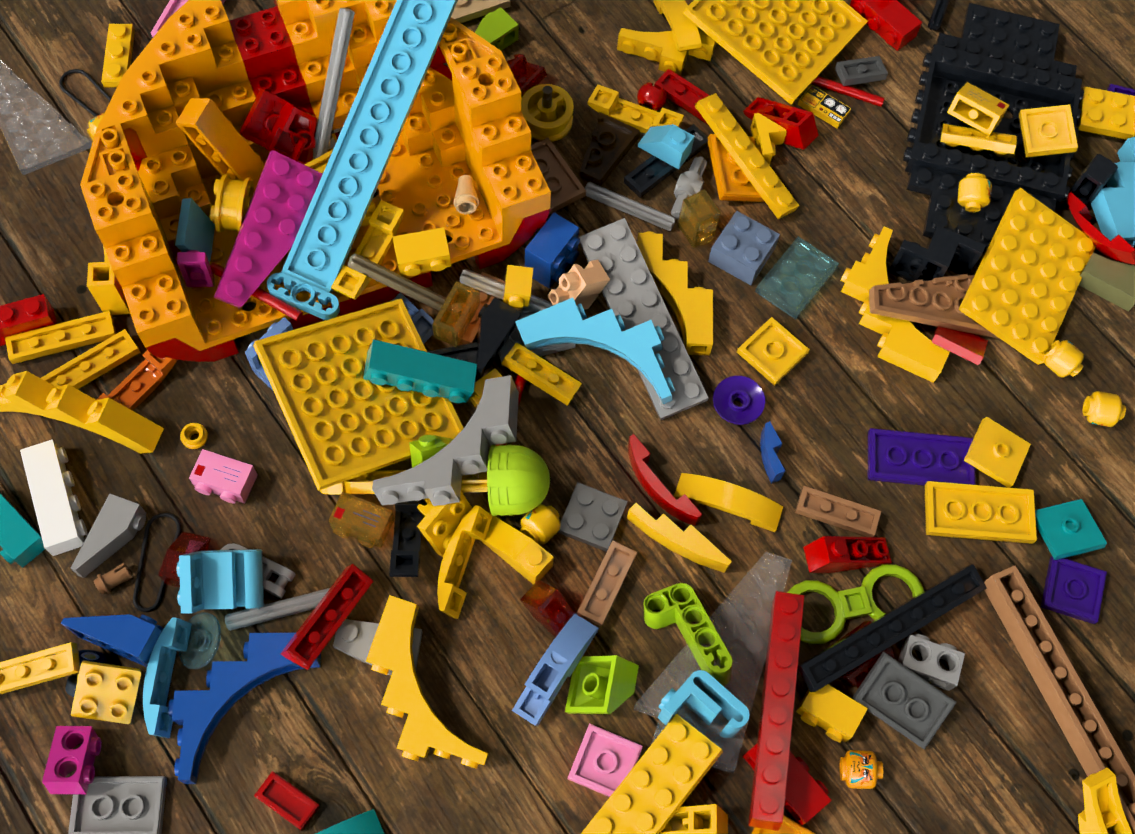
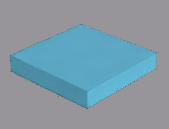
M185 198L181 203L175 246L181 252L189 250L205 252L210 264L215 224L210 221V218L192 198Z

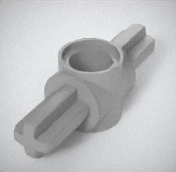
M695 157L689 171L681 173L674 190L676 201L671 210V215L675 219H683L689 205L697 202L704 186L702 175L707 166V161L704 160V157Z

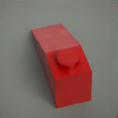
M757 97L743 111L744 115L753 120L754 113H760L785 128L787 133L784 144L804 150L819 136L814 114L810 111Z

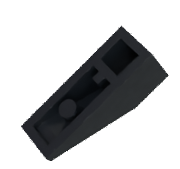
M494 297L489 305L485 303L478 314L481 320L478 328L476 353L477 370L475 380L477 381L483 377L517 327L515 321L519 320L521 315L520 311Z

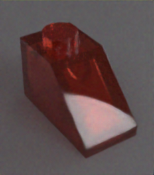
M183 531L167 549L158 576L166 585L180 588V577L177 575L179 556L197 551H207L211 539Z
M540 580L520 599L531 615L554 637L559 634L575 613L556 588Z

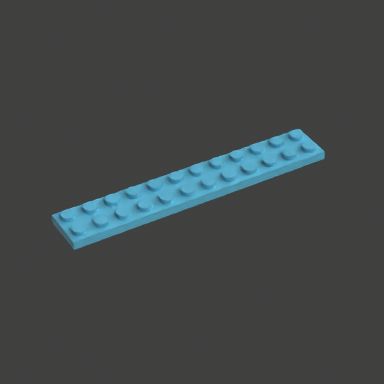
M458 0L396 1L281 273L332 294L331 286L345 264Z

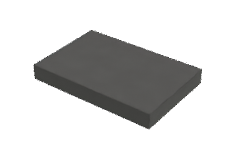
M884 652L852 697L853 700L868 708L869 712L923 749L929 744L956 704V701Z

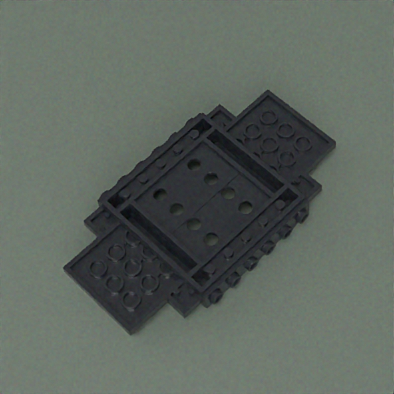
M969 3L966 9L961 38L939 33L937 42L933 45L931 52H926L922 64L926 69L922 71L918 85H922V89L918 90L915 98V104H918V108L914 109L911 117L914 128H910L907 137L910 147H906L903 161L906 162L905 172H908L909 175L906 190L930 195L922 236L931 238L937 226H941L985 244L984 251L986 252L1014 192L1019 188L1025 190L1054 212L1060 202L1067 199L1070 187L1067 186V181L1070 179L1073 167L1070 166V161L1073 159L1075 152L1028 157L1029 162L1022 163L1017 158V154H1025L1019 119L1020 110L1070 104L1076 137L1078 134V128L1075 126L1081 114V109L1078 106L1083 98L1084 90L1081 89L1082 79L1075 78L1077 65L1054 60L1060 24ZM967 82L1010 105L1007 111L1012 114V118H1002L993 132L1017 136L1014 154L1008 153L1004 157H998L991 150L974 151L968 146L959 145L952 147L944 142H940L943 124L976 129L947 113L957 92ZM970 173L984 174L992 183L990 203L988 206L981 208L979 212L966 211L965 207L957 202L959 182Z

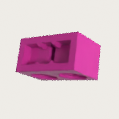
M56 726L42 780L50 794H87L88 785L93 782L95 776L93 765L95 756H98L101 751V739L97 736L92 726ZM83 743L79 748L73 749L76 745ZM76 771L72 776L66 777L70 772Z

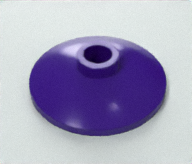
M731 376L722 380L717 385L713 394V404L721 418L732 424L744 425L755 421L762 414L765 407V395L762 388L754 380L745 376ZM739 401L741 402L742 406H736L733 404V402Z

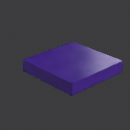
M1050 557L1041 608L1096 624L1099 619L1107 572L1065 558L1054 560L1053 557Z

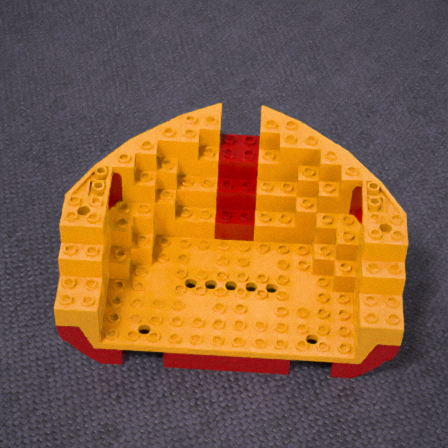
M189 0L168 18L123 74L96 129L80 186L95 231L105 247L112 271L122 287L136 332L145 348L154 356L160 359L168 357L184 361L215 362L239 353L234 339L268 328L273 323L279 322L283 317L292 324L293 330L325 321L300 310L303 312V316L297 322L252 295L244 303V305L248 302L256 303V307L251 311L243 310V306L238 308L214 298L221 280L215 274H213L215 277L214 287L186 286L177 263V253L181 251L175 246L181 203L185 198H192L210 218L211 206L215 205L216 201L214 183L216 179H221L222 175L180 129L176 121L190 98H209L218 105V109L233 123V127L239 133L260 89L263 88L315 116L317 127L339 9L349 8L355 12L332 130L343 127L397 0H273L275 7L233 20L228 19L221 0ZM450 17L376 189L378 195L372 201L375 204V208L380 200H383L404 210L402 221L395 236L444 227L445 234L452 237V241L448 243L451 264L474 256L479 269L504 261L519 249L537 229L543 227L550 212L551 191L531 151V131L521 112V90L502 51ZM247 140V144L261 157L262 162L265 164L270 151ZM462 175L473 177L479 200L476 211L471 214L459 213L453 204L458 179ZM370 224L360 227L344 266L348 265L351 255H354ZM215 228L210 265L215 262L224 268L226 267L238 236V231L225 229L223 232H217ZM392 242L381 266L400 275L394 243ZM290 250L260 284L259 288L269 293L267 280L272 274L281 273ZM431 271L420 272L416 276H403L425 288L433 286ZM371 279L363 292L355 300L335 290L332 291V294L339 301L340 311L337 317L393 300L400 293L374 279ZM283 282L280 285H274L276 290L280 287L285 288ZM301 291L296 295V299L301 302H305L311 297V294L307 291ZM330 302L327 305L321 304L325 311L327 308H332Z

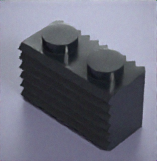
M1097 154L1082 172L1069 193L1072 192L1088 208L1100 190L1105 187L1116 172L1118 166L1110 159Z

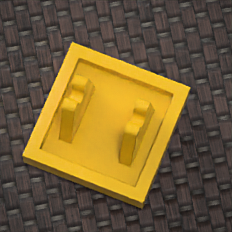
M462 491L460 502L433 506L430 499L427 498L424 499L427 505L419 504L417 506L418 510L425 516L417 527L435 552L441 557L444 556L447 545L457 526L472 509Z

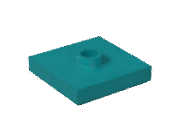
M1082 499L1035 510L1036 527L1054 560L1105 548L1107 542Z

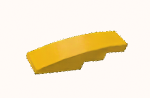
M637 503L629 509L627 519L647 536L672 552L697 564L723 573L728 570L732 561L692 525L683 532L664 513L655 520Z

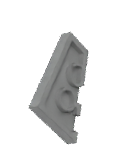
M345 619L335 634L334 648L372 666L373 664L366 662L379 623ZM414 628L413 634L415 671L422 638V629ZM389 670L388 675L391 676L393 671Z

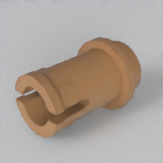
M123 562L104 575L98 574V578L93 581L101 594L106 592L110 594L111 589L132 579L133 576L127 565Z

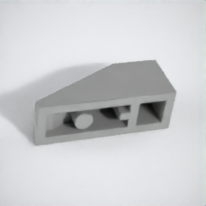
M109 493L71 566V569L79 577H86L132 540L137 531L143 528L146 521V512L140 504Z

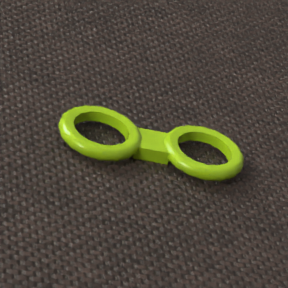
M895 564L881 565L872 569L864 577L861 587L837 592L829 584L818 580H806L794 585L787 593L802 595L806 592H816L824 595L831 602L835 618L829 629L823 632H810L801 627L800 641L808 644H824L834 640L842 632L848 619L869 615L873 620H876L886 614L876 606L872 597V588L877 579L884 576H894L902 579L909 586L913 597L924 592V588L918 577L911 571Z

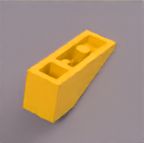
M496 516L492 517L485 540L480 541L536 586L553 567L554 557L530 537Z
M717 804L680 807L660 834H728V814Z

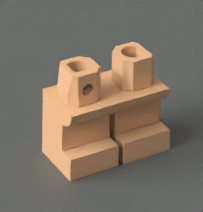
M599 260L590 261L585 269L578 264H574L568 273L562 274L559 278V286L549 292L548 298L552 305L574 298L576 305L581 303L583 309H588L610 281V278Z

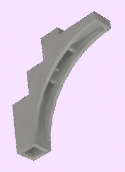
M512 376L485 380L482 397L467 425L447 446L434 456L396 475L373 480L372 490L381 505H393L427 498L430 499L433 506L460 502L462 476L487 472L488 455L491 445L516 442L519 392Z

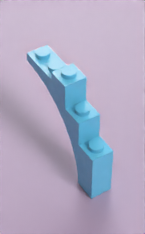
M1131 137L1125 141L1117 152L1120 162L1115 164L1118 166V169L1107 182V187L1100 190L1092 201L1091 206L1100 231L1105 237L1111 241L1117 235H1120L1134 247L1135 137Z
M570 298L515 321L524 345L528 350L562 343L587 344L608 350L624 358L637 368L654 387L663 404L673 401L671 394L675 391L670 377L664 378L661 369L665 368L660 354H654L662 350L661 341L665 339L659 325L654 327L652 320L621 331L626 328L620 314L615 316L613 310L609 309L585 319L587 316L582 304L576 305L574 298Z

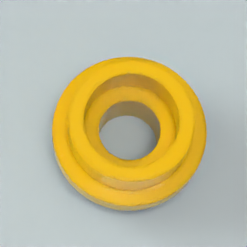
M190 423L182 429L180 439L185 447L198 449L207 442L208 432L203 425ZM199 434L197 439H190L192 435Z

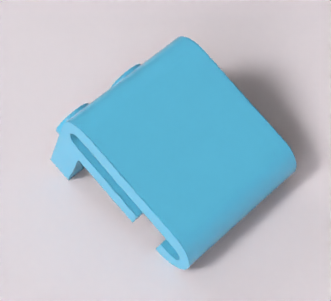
M261 549L207 550L179 556L177 575L180 577V590L177 600L181 606V614L194 613L203 609H235L237 607L251 609L264 606Z
M704 670L693 672L677 691L672 688L658 706L661 709L658 719L665 725L671 721L684 705L691 709L708 726L720 713L729 721L719 734L724 738L734 737L747 723L750 716L748 708Z

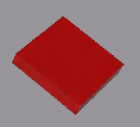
M938 326L931 342L979 365L984 358L988 340L972 333Z

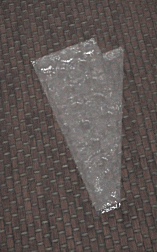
M769 552L764 553L709 617L733 660L731 680L724 687L748 708L749 714H751L767 655L772 602L776 591L784 592L792 563L791 559ZM687 644L635 703L633 710L658 718L661 712L658 706L665 695L672 688L677 691L693 672L701 670ZM702 644L704 647L711 646L709 644ZM684 705L677 714L723 750V753L712 767L734 773L748 721L734 737L724 738L719 734L729 721L719 713L708 726L691 709ZM659 719L651 744L667 726Z

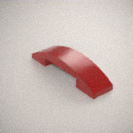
M1070 192L1067 197L1068 205L1079 230L1090 238L1096 249L1104 255L1120 262L1135 265V248L1120 235H1117L1111 241L1089 222L1092 217L1087 206Z
M634 434L631 435L628 442V455L633 471L644 490L670 515L687 524L696 526L700 522L702 513L685 494L677 500L646 465L649 462L650 452Z

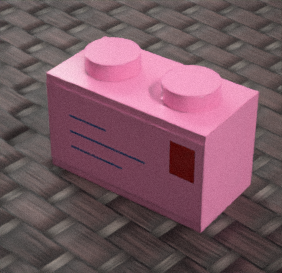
M202 449L189 479L194 485L195 490L204 495L214 493L220 495V498L226 502L235 504L238 501L245 504L257 478V473L253 465Z

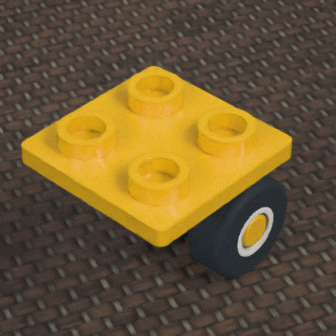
M79 650L80 671L77 676L71 675L68 677L65 688L67 694L74 697L71 716L130 724L139 687L141 669L107 664V657L101 652Z

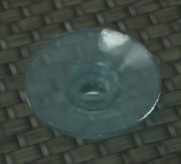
M206 612L198 613L188 621L192 623L187 652L179 651L181 662L190 669L205 667L214 658L221 640L219 621L213 614Z

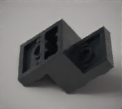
M937 226L926 248L916 242H909L904 239L888 272L911 282L915 280L930 281L934 278L943 277L947 269L960 275H969L986 245L978 242L976 239L955 233L949 228Z

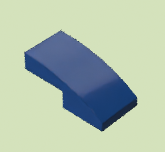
M769 421L765 423L761 432L760 447L763 465L772 484L781 480L785 469L777 456L782 442Z

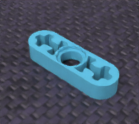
M274 273L267 280L269 293L295 308L324 320L335 318L339 314L340 307L337 297L327 291L284 273ZM283 282L285 288L280 287L276 290L274 285H280ZM301 291H307L311 294L309 300L301 302L296 299V295ZM329 302L332 304V308H327L326 311L323 310L321 305H327Z

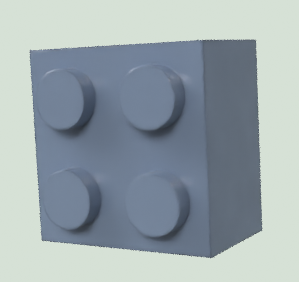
M736 211L712 246L708 262L743 282L752 285L774 252L780 234Z

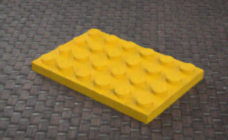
M1019 188L1014 192L958 310L1037 365L1042 364L1046 359L1044 354L1050 351L1051 344L1055 340L1082 279L1080 274L1096 247L1091 239L1025 190Z

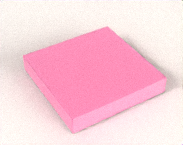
M589 723L567 779L610 797L636 765L643 746Z

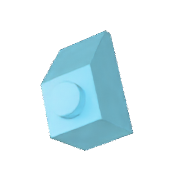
M674 124L649 128L638 143V147L671 166L680 169L692 151L695 136Z

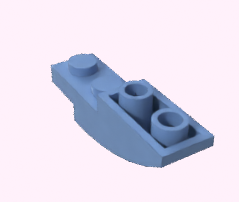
M574 613L524 684L526 688L512 711L533 725L538 726L565 680L572 675L599 628Z

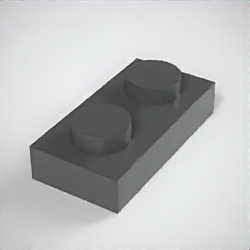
M880 56L837 62L835 67L843 86L885 80L888 75Z

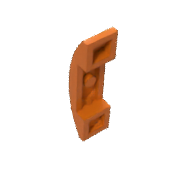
M147 350L142 355L145 360L108 396L102 393L96 400L111 398L133 411L158 387L177 360L168 357L160 359Z

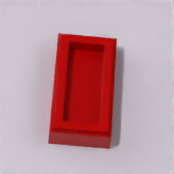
M273 771L254 795L301 831H303L320 807L319 804Z

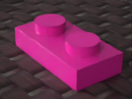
M189 250L177 253V263L187 287H214L215 277L205 252Z

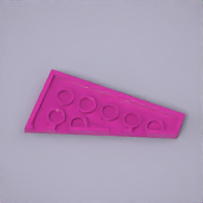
M274 150L270 151L214 298L238 308L244 305L291 249L321 180L322 173Z

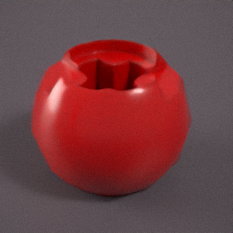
M647 82L638 90V104L640 106L646 105L651 110L658 111L666 103V91L664 88L660 90L652 86L653 83Z

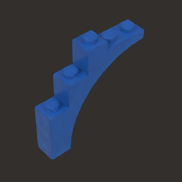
M249 633V642L244 643L243 650L244 659H247V661H212V670H208L206 676V685L210 690L174 691V699H170L168 706L169 717H172V721L177 725H183V728L178 730L177 735L178 746H181L180 758H176L174 767L175 776H178V781L183 784L197 783L200 762L209 738L223 716L239 699L256 686L278 675L298 669H305L281 655L283 649L296 633ZM321 653L310 668L321 667Z

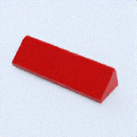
M353 563L346 567L283 649L281 655L308 670L374 580Z

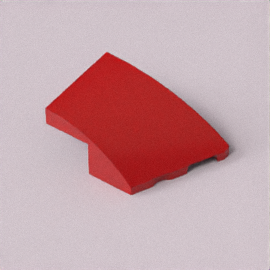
M261 88L239 134L245 139L266 148L268 151L274 150L305 165L313 160L316 117Z

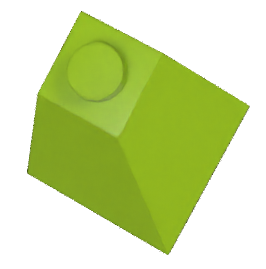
M617 655L583 656L571 676L565 712L568 714H611L634 694L639 665Z

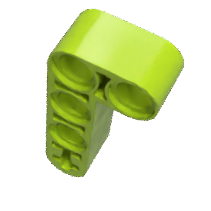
M678 583L648 595L644 599V621L646 625L652 629H660L676 623L701 670L708 672L721 685H727L732 676V657L693 588L686 583ZM702 644H709L711 646L704 647Z

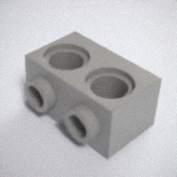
M910 634L902 643L898 662L929 684L950 691L958 685L965 653L957 651V648L951 644H937L931 642L927 636ZM912 650L920 652L922 661H917L913 658ZM939 659H943L948 663L949 671L941 668Z

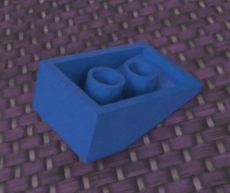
M130 614L63 618L61 622L64 627L78 638L146 668L153 648L164 629L157 625L156 620L141 614L140 618Z

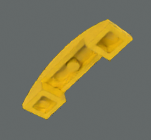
M653 0L659 14L664 13L672 29V39L678 51L702 48L697 25L683 14L688 6L685 0Z
M597 84L587 101V104L598 113L601 112L645 134L650 127L672 124L680 127L684 119V115L663 107L660 112L621 99L619 98L618 91Z
M380 200L369 220L370 227L354 254L363 256L381 265L393 242L392 237L398 231L404 210ZM343 265L331 289L355 300L372 278L349 268L348 265Z
M681 473L674 494L675 499H679L685 494L695 506L699 507V504H703L751 520V525L772 532H776L783 506L754 491L729 482L695 474Z
M477 505L465 515L454 531L445 550L439 571L437 590L439 610L455 619L459 618L467 594L459 586L475 539L485 540L493 517L489 512Z

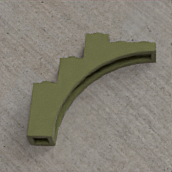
M1093 253L1080 274L1082 279L1079 286L1129 312L1135 305V266L1112 261Z

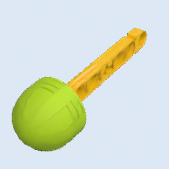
M491 445L488 455L487 472L463 475L461 491L462 493L488 492L489 508L492 516L520 515L535 509L543 502L549 490L550 474L541 456L527 447L519 445ZM406 470L372 471L321 489L320 492L328 495L344 494V492L349 494H375L372 490L373 480L393 476Z

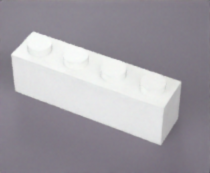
M52 439L21 449L20 452L44 548L52 556L82 547L85 541L84 535H87V529L82 519L79 520L77 511L81 510V506L77 496L72 494L71 487L75 484L71 472L66 471L65 463L68 462V457L64 447L59 448Z

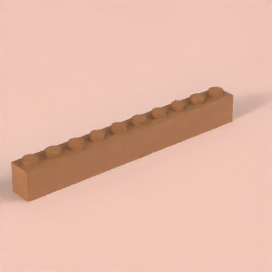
M1016 565L991 575L984 582L987 587L984 591L1087 777L1105 768H1109L1116 775L1118 794L1132 834H1135V775Z

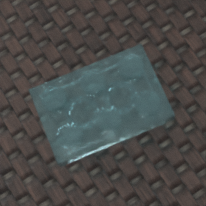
M798 236L758 284L755 292L796 320L835 272L839 263Z

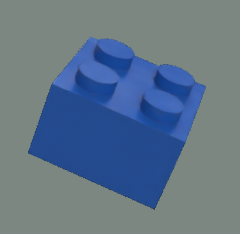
M556 213L550 216L525 248V267L533 268L532 279L549 289L554 282H559V278L565 273L564 269L568 264L572 265L579 255L577 251L580 243L578 238L579 227Z

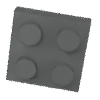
M577 482L561 520L560 530L557 533L607 552L626 508L627 501Z

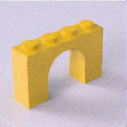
M103 245L105 262L88 263L87 287L102 312L110 311L112 315L130 314L122 287L112 271Z

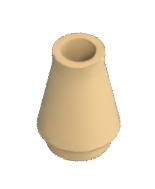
M469 175L459 177L453 201L456 210L461 214H471L476 211L479 205L474 180Z

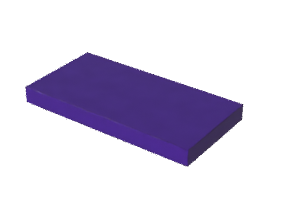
M870 428L868 431V480L924 486L927 481L976 485L975 467L964 461L974 438Z

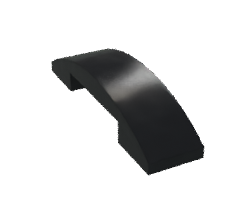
M424 499L395 504L390 577H418L422 533L417 525L422 521L423 514L418 510L417 506L419 504L423 505Z

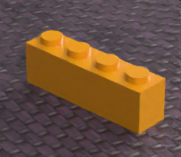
M190 98L176 124L221 175L229 174L231 179L244 181L247 177L252 178L255 192L265 166L261 157L247 144V140L233 127V123L218 109V105L209 98Z

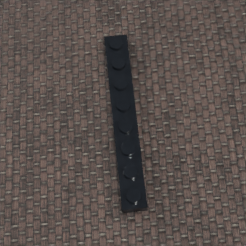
M974 564L968 565L798 665L797 668L809 691L816 692L987 589Z

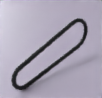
M72 69L65 72L59 81L61 90L94 117L98 116V114L64 88L63 81L65 77L71 73H81L109 101L112 98L87 72L80 69Z
M159 513L154 515L145 527L133 594V604L139 611L150 612L161 601L181 532L179 519L173 514ZM169 517L177 525L176 535L157 600L153 606L143 608L138 604L137 597L149 529L157 518Z

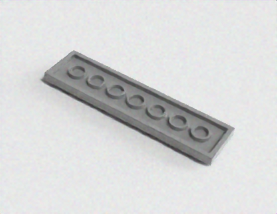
M623 218L578 237L588 263L592 260H599L610 278L602 293L609 309L613 310L615 316L620 314L626 328L621 331L652 320L654 327L659 325L665 340L661 341L662 350L654 354H660L665 368L661 369L664 378L670 377L675 389L671 393L673 401L663 404L654 387L638 370L660 421L708 401L707 393L626 219Z

